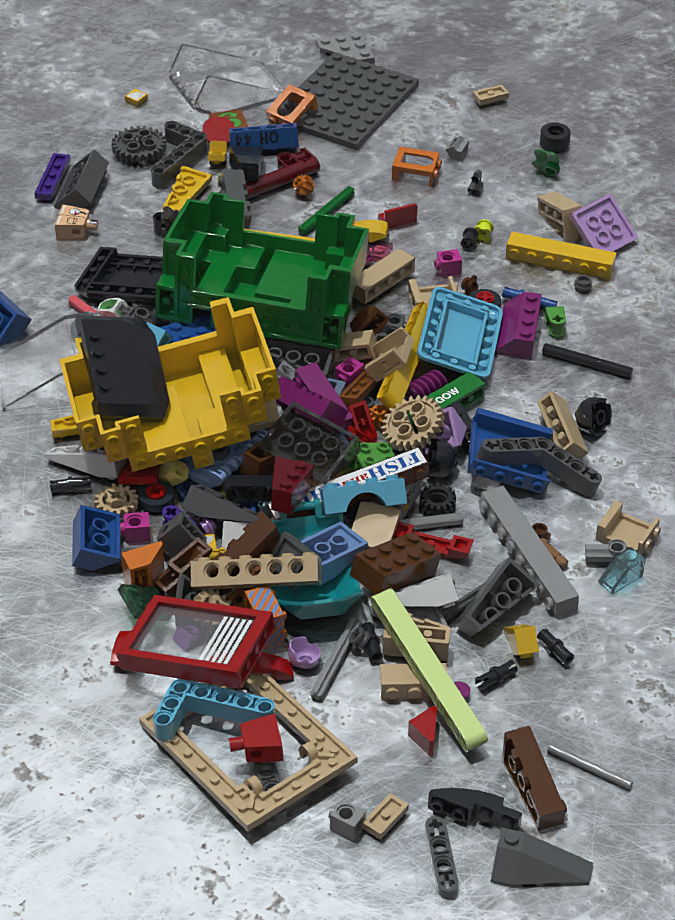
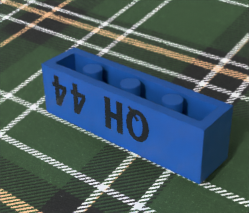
M296 123L229 129L231 146L264 147V150L268 149V151H277L278 148L292 150L295 147H299Z

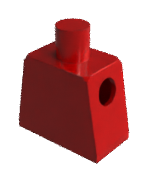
M275 714L242 723L240 725L241 737L228 738L230 752L244 750L245 759L248 763L284 761L283 747Z

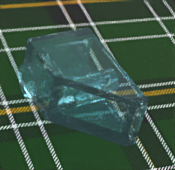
M630 547L613 559L599 578L598 583L613 595L643 576L646 559Z

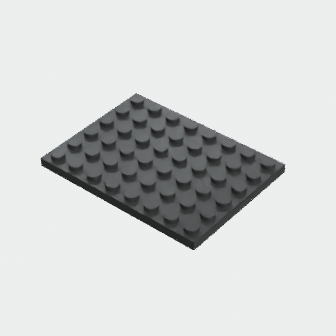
M334 52L298 87L316 96L318 108L315 111L308 109L296 123L298 131L357 150L419 85V79ZM287 99L278 109V114L287 116L299 104Z

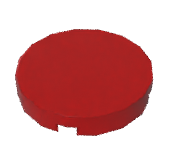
M215 116L205 121L202 132L207 135L208 143L210 141H226L228 146L230 144L229 129L235 128V126L229 119Z

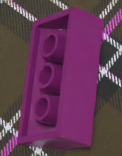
M522 292L504 303L495 354L532 358L542 294Z

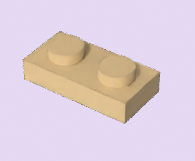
M501 84L473 91L472 97L479 105H486L508 99L509 92Z
M389 793L362 822V828L381 840L408 811L409 804Z

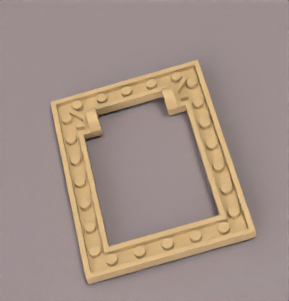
M250 673L244 685L255 695L274 701L275 714L306 742L300 746L299 756L302 759L308 756L309 765L265 792L263 791L261 781L255 775L237 786L179 728L172 739L167 741L157 739L153 724V716L157 708L139 718L140 725L247 832L358 763V756L267 673ZM209 684V685H213V686H217V687H222V688H226V689H231V690H234V689H235V688H233V687H227V686ZM187 711V713H186V715L184 716V718L188 717L189 715L193 714L194 712Z

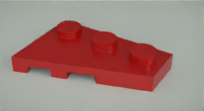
M128 459L118 475L119 484H158L156 466L132 472Z

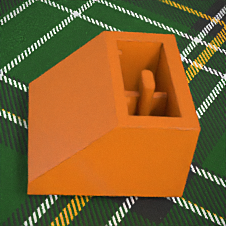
M162 541L121 553L124 584L132 599L153 593L155 587L152 580L165 571Z

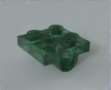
M121 584L118 589L134 619L141 617L146 609V605L150 603L154 595H160L156 587ZM161 614L157 621L169 622L172 616Z

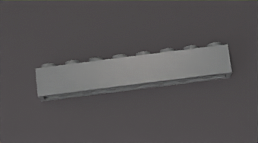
M500 486L481 492V501H479L481 512L486 514L490 525L494 526L500 540L505 542L508 552L513 554L516 563L541 584L535 591L544 600L547 610H550L554 617L578 610L579 594L505 487Z

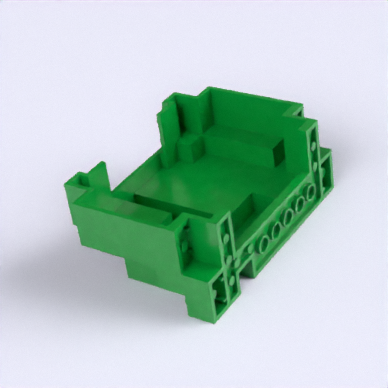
M211 192L206 202L192 199L186 200L163 240L162 275L156 284L155 318L192 324L199 309L211 311L209 302L229 297L234 312L250 307L254 308L265 337L341 350L346 335L347 319L351 312L352 295L367 258L369 229L354 226L355 215L337 212L336 216L317 213L315 241L244 230L245 201L231 199L229 194ZM211 312L210 327L215 328Z

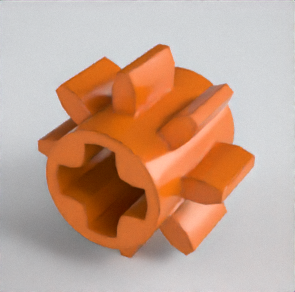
M308 175L296 177L293 182V187L296 190L295 193L301 197L303 195H310L314 190L312 178Z
M375 405L369 408L374 427L381 429L384 426L382 420H386L385 414H391V412L387 411L384 405Z

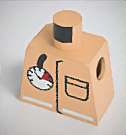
M62 205L55 222L56 239H84L88 230H98L99 222L98 220L90 219L87 209Z

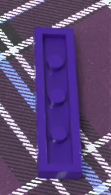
M53 153L34 192L36 199H53L70 163V155Z

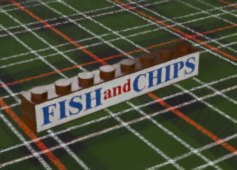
M417 447L313 486L301 502L320 498L319 489L325 488L324 484L337 483V486L345 485V481L357 480V483H364L366 478L377 477L379 481L386 480L385 476L398 474V478H404L405 486L430 477L429 464L421 449ZM370 492L360 493L350 501L347 508L377 496ZM268 503L267 506L271 520L280 519L279 512L271 510V503ZM314 509L294 511L291 515L287 514V519L313 516L315 512Z

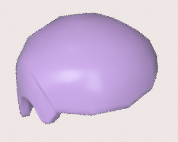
M296 637L290 641L288 658L294 666L310 669L320 662L322 652L317 647V643L309 644L306 637Z

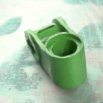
M564 306L545 307L544 317L549 335L557 339L564 337V324L566 323Z

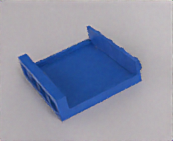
M478 408L471 422L467 473L544 494L551 480L547 479V470L538 464L497 465L476 459V455L482 441L485 439L545 437L550 440L553 435V429Z

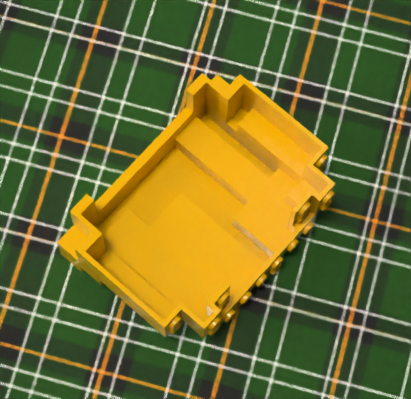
M229 297L209 302L216 331L158 347L170 400L162 422L140 421L139 415L119 421H101L99 414L94 415L91 404L94 397L82 338H74L79 354L59 359L84 452L104 447L108 463L129 458L132 472L188 456L192 457L195 469L215 464L212 450L250 440L248 425L268 420L264 403L281 398L276 368L254 308L250 307L234 312Z

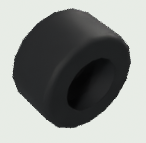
M552 122L545 124L540 131L541 147L550 152L566 150L570 145V129L561 123Z

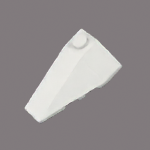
M78 445L54 447L44 454L46 459L97 477H108L109 480L118 478V475L129 459L126 458L108 463L104 447L84 452L83 447L79 448Z
M449 573L422 581L421 585L408 586L401 589L400 592L395 591L403 606L442 605L444 609L455 605L454 601L459 600Z

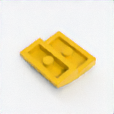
M361 220L355 222L354 226L369 229V242L387 238L388 222L381 220Z

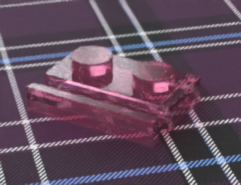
M368 240L367 253L370 254L373 262L382 260L393 250V243L380 240L369 242Z

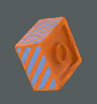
M266 585L245 591V608L273 612L276 630L265 649L284 644V637L287 636V631L284 629V620L287 618V614L285 611H282L276 599L275 590Z

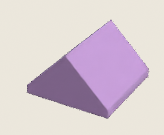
M453 407L442 409L445 420H443L444 426L440 427L441 433H435L436 439L450 443L453 448L461 446L467 426ZM425 442V454H428L429 448H426L427 442Z

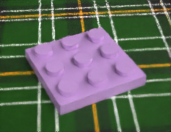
M611 193L569 215V218L588 247L615 252L638 239L637 234Z

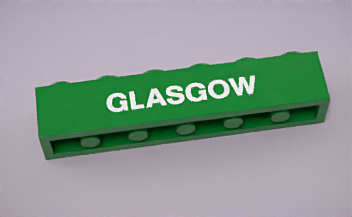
M468 372L439 390L432 392L427 397L428 399L433 398L435 402L437 401L442 409L459 402L466 409L485 397L486 383L473 373ZM409 412L408 417L413 425L415 433L418 434V430L414 424L413 417Z

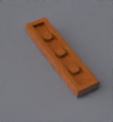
M364 370L339 397L347 406L361 402L380 381L376 382Z

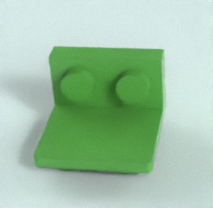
M387 442L358 443L359 448L357 452L350 453L348 459L353 471H356L395 455L391 445H388Z

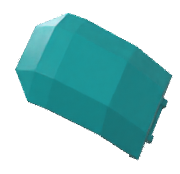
M320 498L313 499V501L300 502L294 509V511L314 509L315 515L287 519V514L279 512L280 519L271 520L277 526L280 535L283 532H289L299 541L340 521L344 523L342 512L322 514ZM352 562L334 579L320 586L300 585L298 591L291 590L288 586L272 587L276 592V599L279 605L301 620L342 615L363 594L358 581L349 575Z

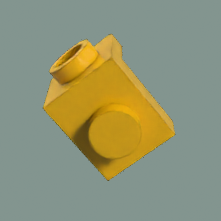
M210 141L208 161H212L213 164H222V161L225 162L227 159V142Z

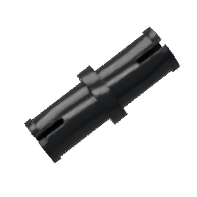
M90 475L77 478L69 476L68 479L50 480L51 493L61 491L74 492L77 489L92 488Z
M365 622L361 627L364 631L370 633V638L364 647L368 651L369 659L372 662H378L383 658L379 646L380 638L375 633L374 625L371 622Z
M542 629L538 633L537 639L547 647L551 655H555L564 665H569L574 660V654L564 646L561 639H556L548 629Z
M509 660L498 667L493 666L488 672L477 676L475 684L484 681L481 685L477 686L480 690H484L494 683L499 684L504 678L517 673V665L510 668L515 662Z

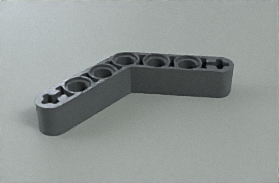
M545 437L485 439L482 441L476 455V459L497 465L538 464L587 497L595 495L602 481L601 474Z

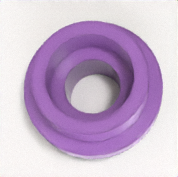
M203 517L202 521L199 522L200 528L205 535H215V529L217 528L211 518Z

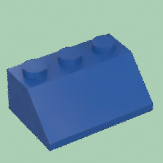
M0 291V345L21 336L32 319Z
M80 505L73 520L72 566L93 571L119 562L120 514Z

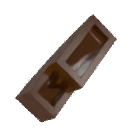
M199 537L169 560L167 562L168 568L152 580L155 590L162 596L174 598L176 596L179 574L183 573L191 579V561H198V558L201 557L208 558L213 551L212 548Z

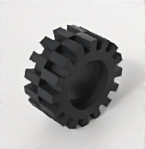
M436 483V486L429 484V488L425 486L421 490L419 510L422 515L434 516L454 513L456 509V495L450 486L446 488L445 484L439 486V483ZM439 500L442 503H434L432 501Z

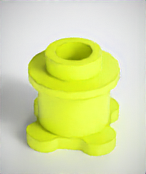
M479 220L474 227L479 233L477 240L488 243L490 241L489 234L493 232L494 225L489 220Z

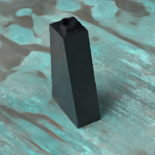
M230 145L229 163L234 170H243L245 180L258 181L263 166L264 147Z

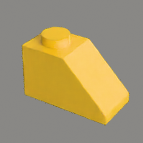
M521 624L504 627V633L513 654L520 655V658L533 657L534 652H539L534 625Z

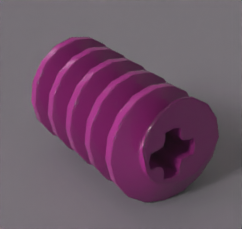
M431 370L429 373L412 381L405 395L408 401L410 396L416 399L420 395L422 399L425 395H430L448 383L440 371Z

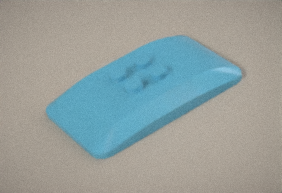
M435 287L430 296L417 349L418 357L424 361L463 374L471 372L479 379H487L492 368L503 315L502 309L497 305L443 287Z

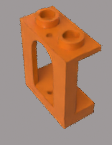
M289 84L266 110L269 123L272 125L297 123L308 109L315 111L318 108L316 96ZM287 99L299 104L287 116L278 114V109Z
M399 147L392 165V180L398 181L401 172L429 176V186H432L433 181L437 180L438 170L441 169L442 160H439L440 153ZM406 155L429 158L433 163L427 166L405 163Z

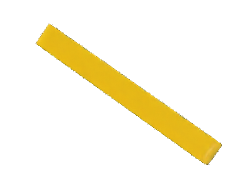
M424 301L413 308L405 326L407 333L414 339L406 365L386 376L377 394V398L388 410L390 408L395 409V403L402 404V399L405 397L420 359L417 355V349L428 308Z

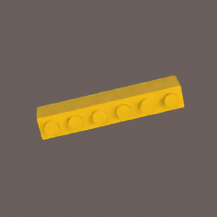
M511 232L506 244L505 258L611 279L615 268L617 252Z

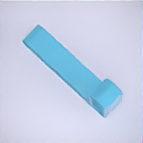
M176 679L170 684L153 716L155 737L161 741L172 739L187 711L244 723L275 714V704L272 699L200 682Z

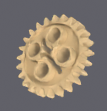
M418 395L416 399H413L410 396L409 401L406 402L405 399H402V404L395 403L396 408L389 409L391 414H385L386 420H382L384 426L381 427L382 435L388 445L391 444L393 449L397 447L399 451L403 448L409 451L410 447L414 449L418 445L424 448L425 442L431 443L430 438L436 439L435 433L442 432L440 427L444 426L443 420H445L441 406L433 398L428 399L425 395L421 399L420 395ZM409 412L413 417V421L415 426L417 427L418 434L415 433L413 425L408 417Z

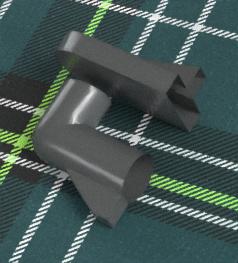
M481 170L474 171L471 178L472 182L467 189V192H472L474 197L476 193H481L484 183L481 181Z

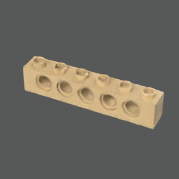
M314 552L302 553V556L284 553L281 554V557L263 554L260 555V558L242 555L239 556V559L222 556L218 557V560L201 557L198 558V561H191V587L195 590H208L209 588L212 590L258 588L266 585L270 587L322 585V559L315 555ZM303 564V570L295 574V566ZM277 565H281V572L277 575H274V567ZM256 566H260V573L256 576H253V568ZM235 567H239V574L235 577H232V569ZM214 568H218V575L211 578V571Z

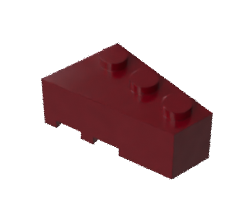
M275 456L271 510L291 515L313 486L314 465L308 464L305 461H295Z

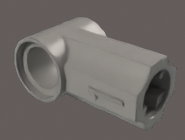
M613 539L608 544H585V562H608L613 567H620L626 562L627 545L620 539Z

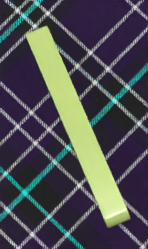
M390 588L372 596L370 601L374 611L433 703L437 706V709L462 748L468 752L487 743L488 737L484 728L393 589Z

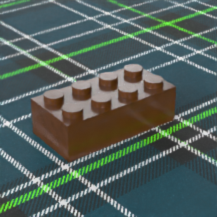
M410 532L356 553L349 575L375 595L390 588L396 591L436 574L441 553L432 545L422 540L417 534Z

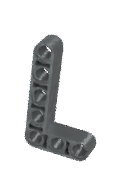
M168 121L164 124L166 142L177 147L151 168V180L154 187H165L180 174L181 166L189 167L207 152V135L204 132L176 121Z

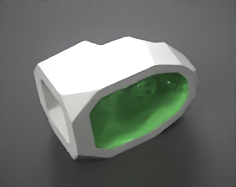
M110 298L101 302L98 310L105 317H122L128 305L120 298Z

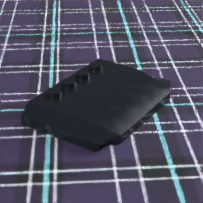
M100 247L75 283V290L90 299L107 300L110 298H120L126 302L154 304L156 303V284L162 275L163 257L119 254L117 248Z
M77 315L75 318L77 334L82 338L94 397L91 403L93 414H99L101 421H119L139 415L140 421L162 422L170 400L156 337L143 318Z

